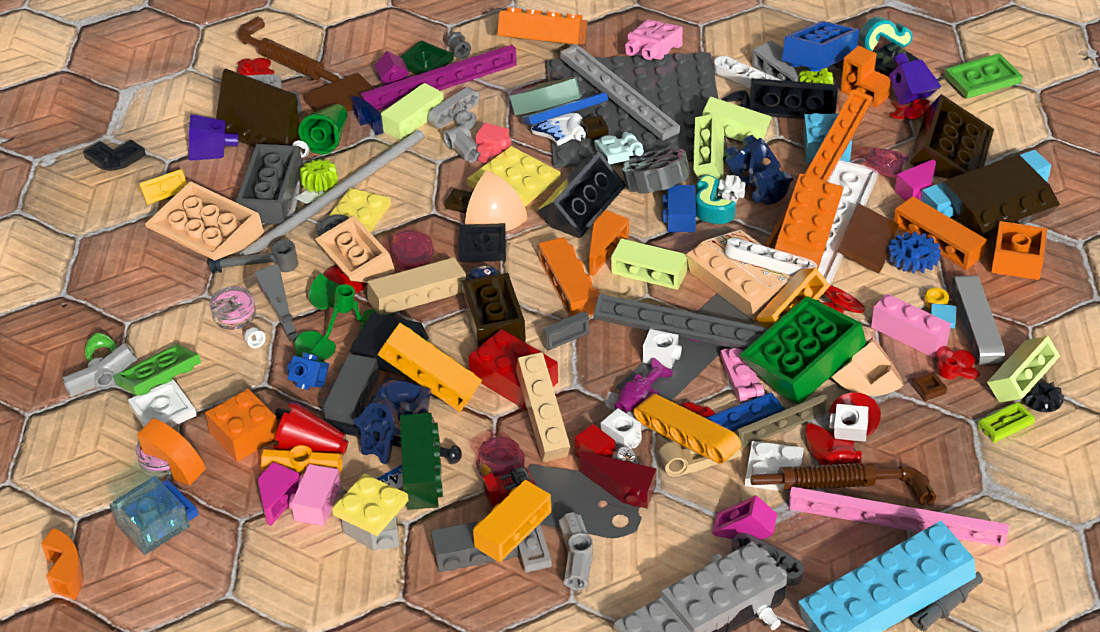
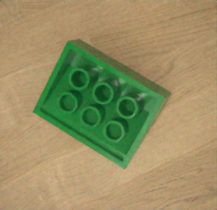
M806 296L739 356L781 396L799 405L867 343L862 323Z

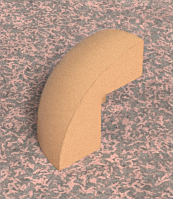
M487 170L478 181L472 193L466 212L465 225L506 223V231L512 230L527 220L524 204L516 191L504 179Z
M874 337L870 338L858 353L832 375V378L847 390L863 393L868 396L888 394L904 386L897 369Z

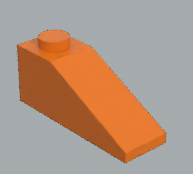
M605 210L599 217H596L592 225L593 231L589 254V275L592 276L612 256L620 240L629 237V219Z

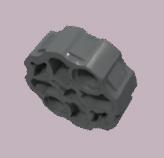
M673 147L645 152L626 161L622 168L627 190L629 192H638L639 194L674 187L676 184L688 179V173H690L685 150L674 149Z

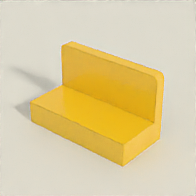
M182 169L140 183L137 189L142 192L146 205H150L175 196L187 185Z

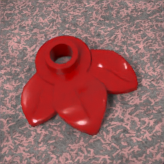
M247 58L238 62L237 72L242 75L275 74L273 70L269 69L271 61L266 58H256L254 60Z
M916 99L911 103L900 105L899 102H894L893 105L898 110L890 113V116L895 119H917L923 117L926 109L930 106V101Z
M942 346L937 350L936 357L939 360L937 364L938 373L942 377L953 380L957 376L966 379H975L980 376L979 371L972 367L976 358L971 352L966 350L954 352L947 346Z

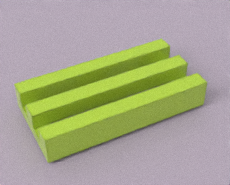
M1017 402L979 420L977 427L980 430L984 429V434L986 436L990 435V440L995 443L1034 424L1035 417L1020 402ZM1000 420H1003L1002 422H1000V423H998V424H996V425H994V426H990V425H992V424H994V423H996V422H998V421H1000Z

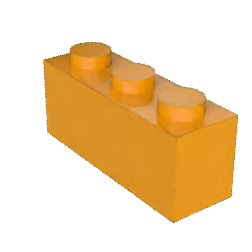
M817 268L800 269L758 314L756 319L763 327L770 328L806 296L818 300L830 285Z
M524 480L518 487H514L508 497L501 503L496 504L491 513L475 525L473 529L475 548L500 563L551 513V494L527 480Z

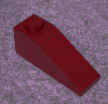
M584 451L580 452V472L620 502L648 509L656 488L657 468Z

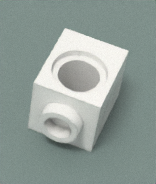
M650 329L643 344V363L651 364L652 359L656 358L663 366L672 369L674 361L679 360L682 346L678 345V335Z
M837 404L836 414L831 413L830 429H834L835 439L866 442L868 407ZM850 420L854 423L851 425H846L843 422Z
M616 409L601 422V430L615 440L616 450L621 447L636 448L641 442V423L620 409Z

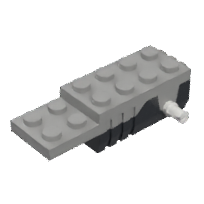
M751 542L725 557H722L721 554H716L712 558L710 565L661 590V598L614 622V630L616 632H733L758 617L774 630L780 626L781 621L772 610L780 606L785 600L787 573L780 566H776V561L770 557L766 549H759L754 542Z

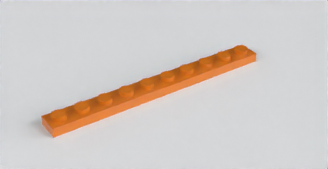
M854 89L851 91L805 175L829 181L868 111L873 97ZM789 203L767 240L766 247L775 249Z

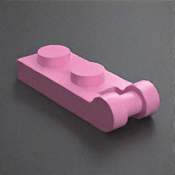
M740 348L721 350L720 357L738 402H745L747 398L763 396L764 388L759 382L755 371L739 356L744 350Z

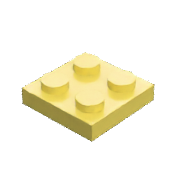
M349 188L330 216L338 214L349 218L355 216L369 232H372L391 205L390 198Z
M364 473L332 509L334 516L378 536L409 500L407 493Z

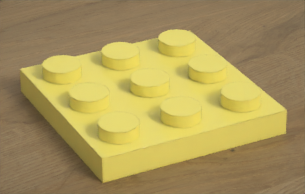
M510 146L468 177L467 185L475 189L482 175L488 170L504 179L516 191L525 207L561 179V172Z

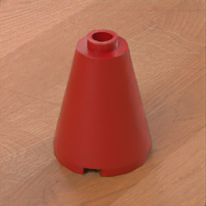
M292 401L288 405L292 410L289 414L284 412L274 439L279 441V444L274 445L275 450L290 451L296 446L304 445L308 446L312 452L345 454L349 441L345 440L346 434L299 403Z

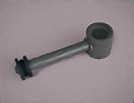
M280 240L272 246V253L220 258L217 260L209 258L208 264L211 273L214 274L215 271L216 273H222V268L269 262L278 264L280 272H291L298 267L299 262L295 244L290 240Z

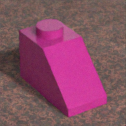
M930 160L897 174L895 192L905 201L912 196L921 200L922 190L932 186L936 161Z
M275 462L264 470L258 478L266 523L270 526L289 506L291 495L293 493L296 494L300 478L299 473Z
M755 495L718 512L712 534L728 539H733L740 533L750 534L760 540L773 535L778 514Z

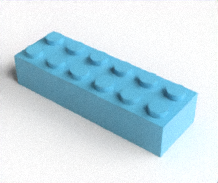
M942 520L798 601L802 620L811 632H882L976 578L975 560Z

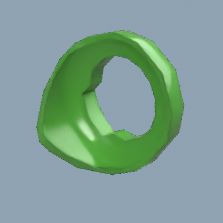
M94 334L88 340L85 347L86 359L88 362L93 360L95 349L100 347H106L112 353L117 349L115 342L104 334Z

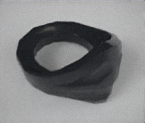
M746 90L733 92L721 99L726 102L741 101L743 104L740 106L744 108L750 105L749 95Z

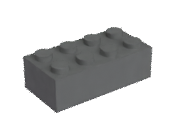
M256 144L236 203L259 213L261 223L281 224L286 220L300 177V169L303 167L300 146Z

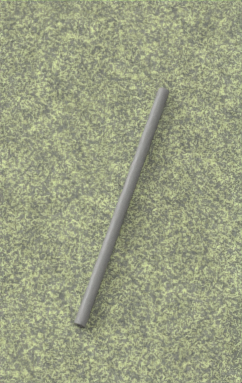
M416 130L240 252V256L257 255L345 194L349 188L355 187L423 140V132Z

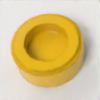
M931 288L925 292L924 303L928 308L931 309L932 303L948 305L949 294L945 290Z

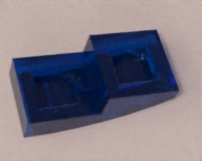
M357 96L351 97L353 114L360 126L369 124L375 135L383 134L382 116L376 108Z

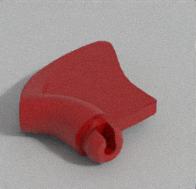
M813 423L807 424L805 433L807 446L811 454L821 465L861 464L862 452L854 451V440L835 439L833 432Z

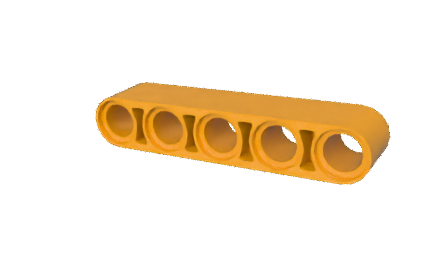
M651 394L633 410L636 419L643 426L718 464H723L742 447L740 439L731 430L657 394Z

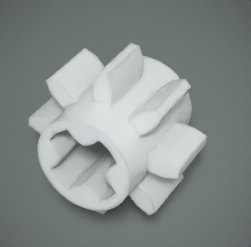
M727 175L725 181L719 180L718 196L737 203L739 197L744 198L746 183L741 182L739 176Z

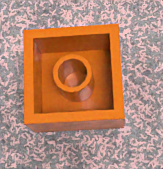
M1000 221L991 273L1039 280L1044 260L1047 228Z
M249 389L205 412L210 434L237 462L275 439L278 429L276 416Z

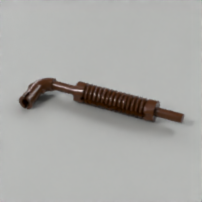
M257 16L240 26L237 33L239 41L256 47L259 55L314 80H318L321 77L331 82L339 80L338 75L324 70V64L268 38H263L260 41L252 37V34L265 27L264 20L261 17Z
M873 463L808 465L803 467L785 466L779 467L777 474H755L750 476L751 485L778 484L782 491L791 490V487L802 489L874 486L875 481L879 479H899L912 485L922 505H925L926 502L927 505H930L936 500V494L929 484L928 477L915 468L902 465L898 468L875 469Z

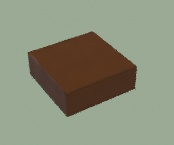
M935 372L912 379V387L924 402L944 395L947 392V387Z

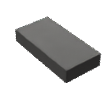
M583 311L543 328L544 348L549 351L589 334V315Z

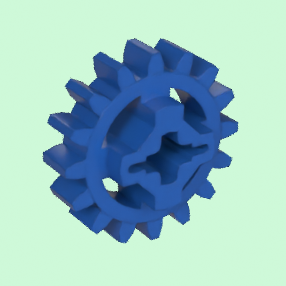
M905 232L904 237L896 235V240H891L888 255L890 256V262H895L896 268L902 266L904 272L909 269L912 274H915L916 270H919L921 273L925 272V268L933 270V265H938L941 250L939 249V243H934L933 237L927 239L925 233L920 236L917 232H914L913 235Z

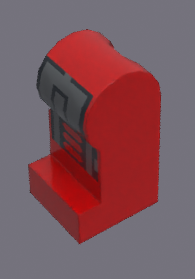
M517 467L510 473L494 477L492 473L482 476L485 495L492 509L496 504L501 503L508 497L514 487H518L524 480L536 486L530 471L526 467Z

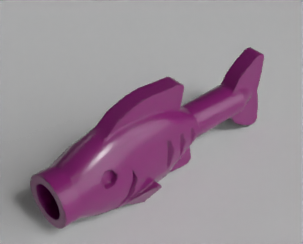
M653 358L651 361L652 371L645 378L637 374L634 380L626 382L619 393L618 401L614 405L615 409H620L627 414L651 394L658 395L659 392L652 389V384L659 377H671L673 371L663 366L656 358Z

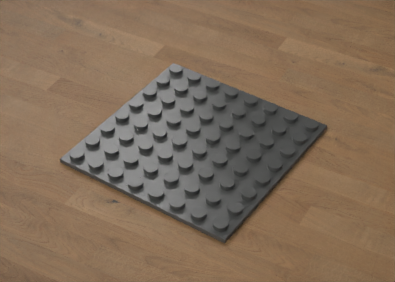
M711 52L667 54L661 60L654 58L649 60L640 55L595 57L601 64L679 124L680 133L662 141L609 97L605 102L571 113L579 114L582 119L602 115L609 127V135L604 136H615L617 139H621L624 132L632 133L642 144L643 153L673 147L674 149L685 150L687 160L694 161L695 117L702 116L710 96L719 99ZM562 59L546 60L548 82L576 77L581 98L601 92ZM585 136V138L581 137V141L571 139L559 146L552 140L554 168L577 167L584 159L598 152L595 149L594 141L604 136L590 139ZM724 136V160H725V159L727 158L726 153H725V150H727V143H726V138H725V136ZM637 155L629 156V159H633ZM626 161L613 163L610 165H623Z

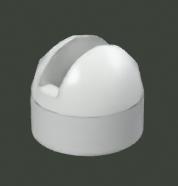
M296 141L292 144V146H300L305 149V153L301 152V158H305L309 154L310 149L306 142Z
M252 327L244 333V340L251 348H259L265 342V334L259 328Z

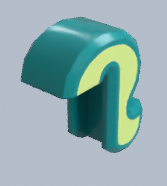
M880 16L869 19L862 27L859 35L860 46L870 51H873L880 36L885 37L902 48L908 46L913 39L910 29L900 23L895 25L887 18Z
M706 175L699 178L695 196L696 216L702 221L711 224H726L735 218L736 202L725 199L717 200L719 180L716 177Z

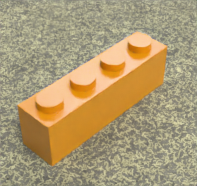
M401 323L398 324L377 354L421 386L431 388V393L459 412L468 403L482 381L473 372L461 366L453 358L441 352L433 344L427 342Z

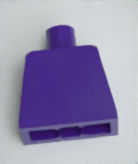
M901 53L894 58L897 68L890 73L889 78L900 105L911 103L916 99L929 98L941 88V85L923 60L919 59L910 62L905 53Z
M190 114L189 160L223 158L225 146L238 147V134L225 133L226 122L223 120Z

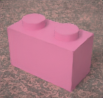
M308 465L305 474H301L296 494L293 493L290 498L289 507L293 511L294 521L325 526L341 489L339 469Z

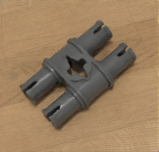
M976 572V578L927 605L912 618L914 625L917 628L923 625L920 631L925 632L939 618H947L955 607L960 603L966 602L968 593L983 582L980 572Z

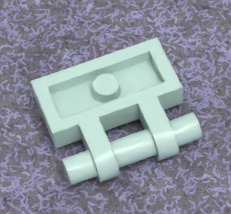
M624 132L621 139H617L615 136H604L594 141L595 149L603 155L609 164L627 161L629 156H640L644 152L642 144L632 133Z

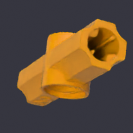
M304 445L296 446L290 451L265 449L261 456L262 472L273 462L299 473V476L305 474L309 464L339 469L340 476L342 472V454L312 452L308 446Z

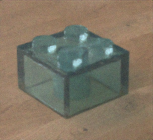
M156 476L109 503L116 525L143 555H146L190 527L184 505Z

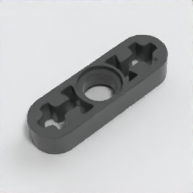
M747 533L737 534L733 538L732 552L754 542L759 549L764 548L768 551L769 555L775 559L777 567L780 566L787 572L794 570L790 574L787 573L786 585L794 586L802 581L804 566L798 559Z

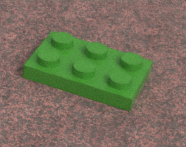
M1000 53L947 68L944 75L967 99L1022 83L1023 77Z
M175 344L113 375L116 385L136 396L145 395L151 391V388L172 381L174 376L192 371L194 366L201 363L199 354Z

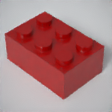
M500 329L468 356L469 370L482 380L481 384L522 409L527 410L516 372L517 360L519 357L542 352ZM543 353L551 383L554 387L558 383V362Z

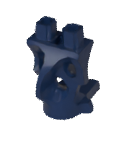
M750 135L744 139L743 144L745 147L738 151L735 146L725 150L727 156L725 160L731 174L739 176L741 182H745L746 185H750L755 189L752 193L755 203L763 202L766 205H772L785 197L793 177L789 173L779 170L781 167L779 161L762 138L756 139L753 135ZM768 158L771 162L765 165L762 160ZM747 170L749 176L745 178L742 174Z
M387 377L379 387L377 394L371 397L363 413L354 418V424L361 431V454H374L379 457L381 463L387 464L391 458L394 435H401L400 415L428 413L431 388ZM374 431L380 433L379 441H376L374 438Z

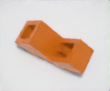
M153 418L137 434L143 452L167 461L175 481L190 486L206 469L202 459L191 444L164 422Z
M52 528L41 543L46 560L55 563L46 577L52 593L75 600L80 593L84 578L81 561L73 541L63 532Z

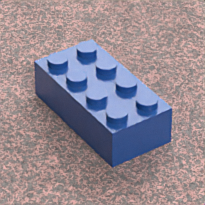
M826 21L817 22L785 36L782 61L789 62V65L794 67L806 66L810 71H821V69L830 67L834 63H839L857 47L860 29Z

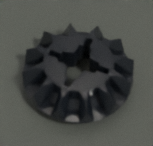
M1043 379L1040 383L1037 382L1022 399L1028 407L1035 411L1053 412L1062 406L1064 395L1060 387H1055L1054 382L1048 384Z

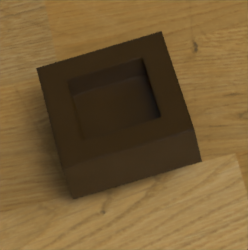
M602 115L581 119V127L586 132L588 139L609 135V127Z
M453 188L445 201L446 209L466 213L473 192Z

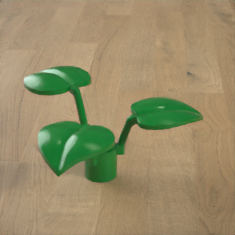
M320 273L310 287L309 301L318 309L325 310L332 307L334 311L324 336L316 331H305L296 338V355L302 356L303 352L317 355V360L319 361L329 359L336 350V344L328 340L338 312L348 313L354 308L357 320L362 322L360 325V330H362L364 323L368 320L371 313H376L375 310H365L363 316H361L358 302L354 301L355 289L347 284L339 285Z

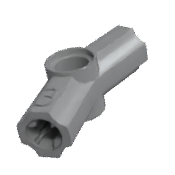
M125 342L107 357H98L91 360L86 369L62 378L69 396H75L95 387L101 390L109 389L115 384L113 375L126 369L138 357Z
M572 512L565 514L558 521L568 550L564 585L571 588V590L581 591L583 588L588 587L590 568L593 562V540L586 531L581 515Z

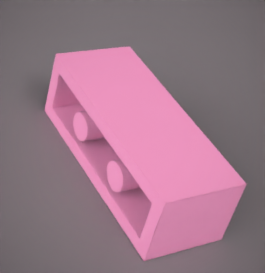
M886 293L874 306L871 328L936 358L937 350L948 343L951 323Z

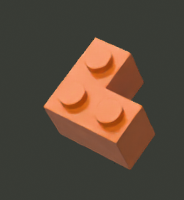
M857 46L844 57L841 92L850 95L854 89L873 97L871 106L877 108L890 96L892 83L888 76L874 71L876 53Z

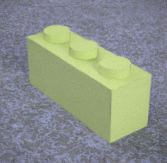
M423 83L381 113L382 131L399 140L404 139L428 121L429 112L444 102L443 92Z
M711 96L702 114L704 116L716 113L724 128V136L741 142L750 135H753L756 139L762 138L764 140L772 119L771 116Z
M716 113L695 117L694 172L698 179L711 175L718 180H723L724 128Z
M621 239L612 254V274L678 290L687 273V256L683 253Z
M1049 336L1025 340L987 383L999 403L1022 399L1060 355Z

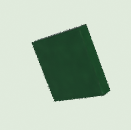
M422 40L400 57L403 59L408 71L416 75L444 67L454 60L453 53Z

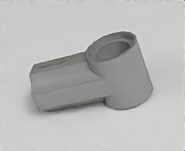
M465 124L444 131V141L450 150L455 149L465 161L470 163L477 161V158L481 155L477 150L479 146L471 138L470 131Z

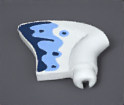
M577 113L558 116L540 122L531 128L533 134L549 138L557 146L571 139L581 141V137L585 138L586 132L580 126L582 117Z

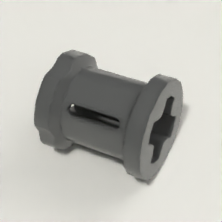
M454 32L448 37L447 44L453 49V53L457 58H465L470 54L471 46L465 41L464 35L460 32Z

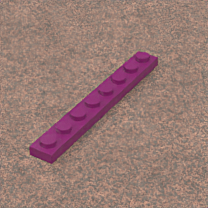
M512 44L361 93V100L371 105L376 111L391 107L423 83L440 91L516 66V48Z

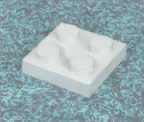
M174 379L151 389L145 395H137L128 399L130 408L143 427L153 418L173 427L197 416L195 408Z
M752 441L745 486L782 491L778 484L751 485L750 476L755 474H777L779 467L802 466L804 448Z

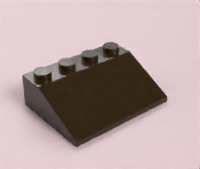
M228 69L223 70L216 119L226 122L225 133L238 134L239 142L255 147L256 144L292 146L294 142L301 141L298 134L300 122L296 95L294 93Z
M940 94L926 109L909 163L916 167L934 160L936 161L934 176L947 179L982 168L986 161L994 128Z
M1020 155L942 182L963 226L984 238L998 233L1000 221L1026 224L1048 216L1060 205L1050 184Z

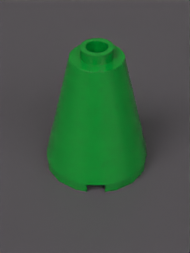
M333 104L307 115L299 125L298 134L300 140L306 142L313 153L320 155L331 153L340 143L348 118L347 110L340 104Z

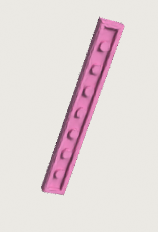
M791 487L789 509L914 532H921L942 520L957 539L1000 547L1005 546L1009 524L796 487Z

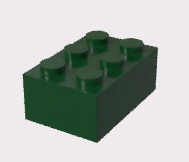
M432 413L400 415L404 492L408 494L409 500L406 503L407 510L439 508L438 498L443 497V487L441 481L442 468L438 423H433Z

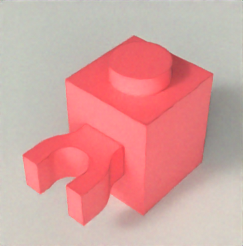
M488 123L483 124L476 134V143L479 146L477 150L481 153L478 157L479 162L487 163L490 156L497 157L510 147L511 138H509L508 128Z

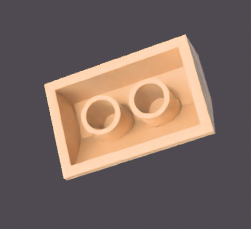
M355 216L315 239L319 246L351 281L367 283V281L395 273L388 251Z

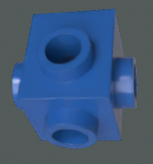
M303 352L302 356H293L289 362L287 380L296 382V387L308 390L310 386L324 387L330 363L317 360V355Z

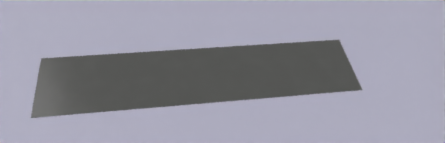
M718 293L696 312V314L745 324L754 322ZM678 337V345L682 346L679 360H675L672 366L673 374L671 377H659L652 384V389L658 391L659 396L672 401L721 353V350H725L727 347ZM642 363L616 388L621 390L626 382L634 380L637 374L645 378L652 371L651 364Z

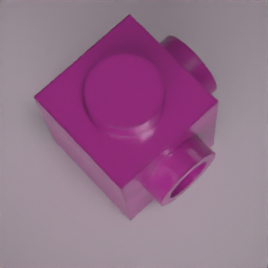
M388 50L374 65L379 74L380 81L385 85L404 80L409 74L403 59Z

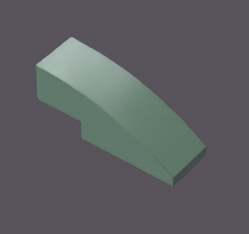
M576 77L540 83L535 87L515 90L510 95L515 116L544 110L581 98Z

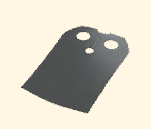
M530 464L528 470L536 486L551 494V513L540 523L541 525L559 528V519L563 518L567 513L574 512L577 515H581L586 531L591 535L613 539L637 532L642 519L639 515L640 507L620 502L578 470ZM606 501L608 506L601 508L598 506V503ZM624 515L628 517L629 523L623 528L615 527L612 523L613 517Z

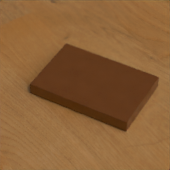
M359 73L306 93L303 96L304 101L315 112L333 104H340L349 112L359 108L358 99H361V93L373 90L374 88Z
M858 203L837 252L879 274L884 266L889 252V245H891V240L895 237L899 224Z

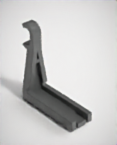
M278 264L254 272L243 280L246 288L249 289L259 283L261 290L279 317L288 340H295L300 334L296 333L291 321L293 318L289 313Z

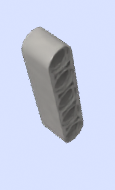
M978 275L953 276L951 280L952 294L969 345L976 358V364L978 366L1003 364L1005 359L1004 346Z

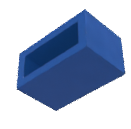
M675 185L669 188L668 194H663V208H667L663 209V223H668V232H695V185Z

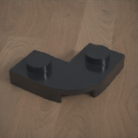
M132 140L115 150L100 141L83 151L85 159L100 169L109 171L126 168L146 156L145 149Z

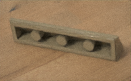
M823 394L737 429L734 433L742 443L741 448L751 445L752 441H761L824 415L827 396Z

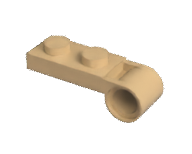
M676 442L666 443L659 451L665 471L672 477L690 472L693 473L718 464L688 448L682 449L681 445ZM740 449L727 461L742 456Z

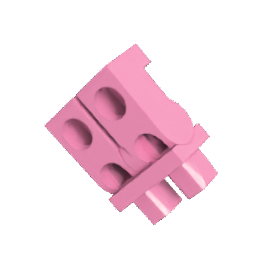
M648 19L628 34V42L625 44L626 54L631 56L635 54L649 60L653 58L661 60L664 58V55L669 53L672 47L679 48L682 46V26L664 24L663 22Z

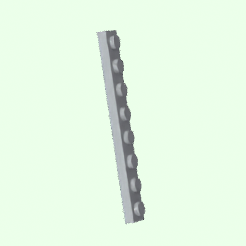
M576 44L560 52V58L601 92H606L611 100L662 141L680 133L679 124Z

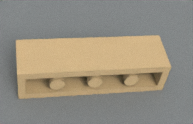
M455 258L446 259L367 281V300L376 313L383 315L391 314L462 293V281L466 280V273Z
M543 352L519 357L516 372L542 463L567 457L570 444Z

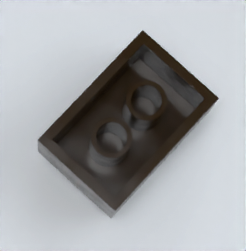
M509 273L462 281L463 303L477 348L500 329L526 342L525 320Z

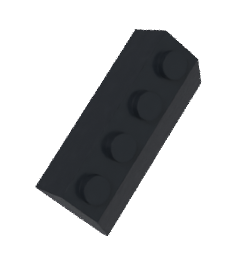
M751 78L749 109L771 117L804 119L805 114H836L838 85Z
M597 152L584 159L537 211L551 228L580 238L593 225L595 218L599 217L626 187V184L603 155Z

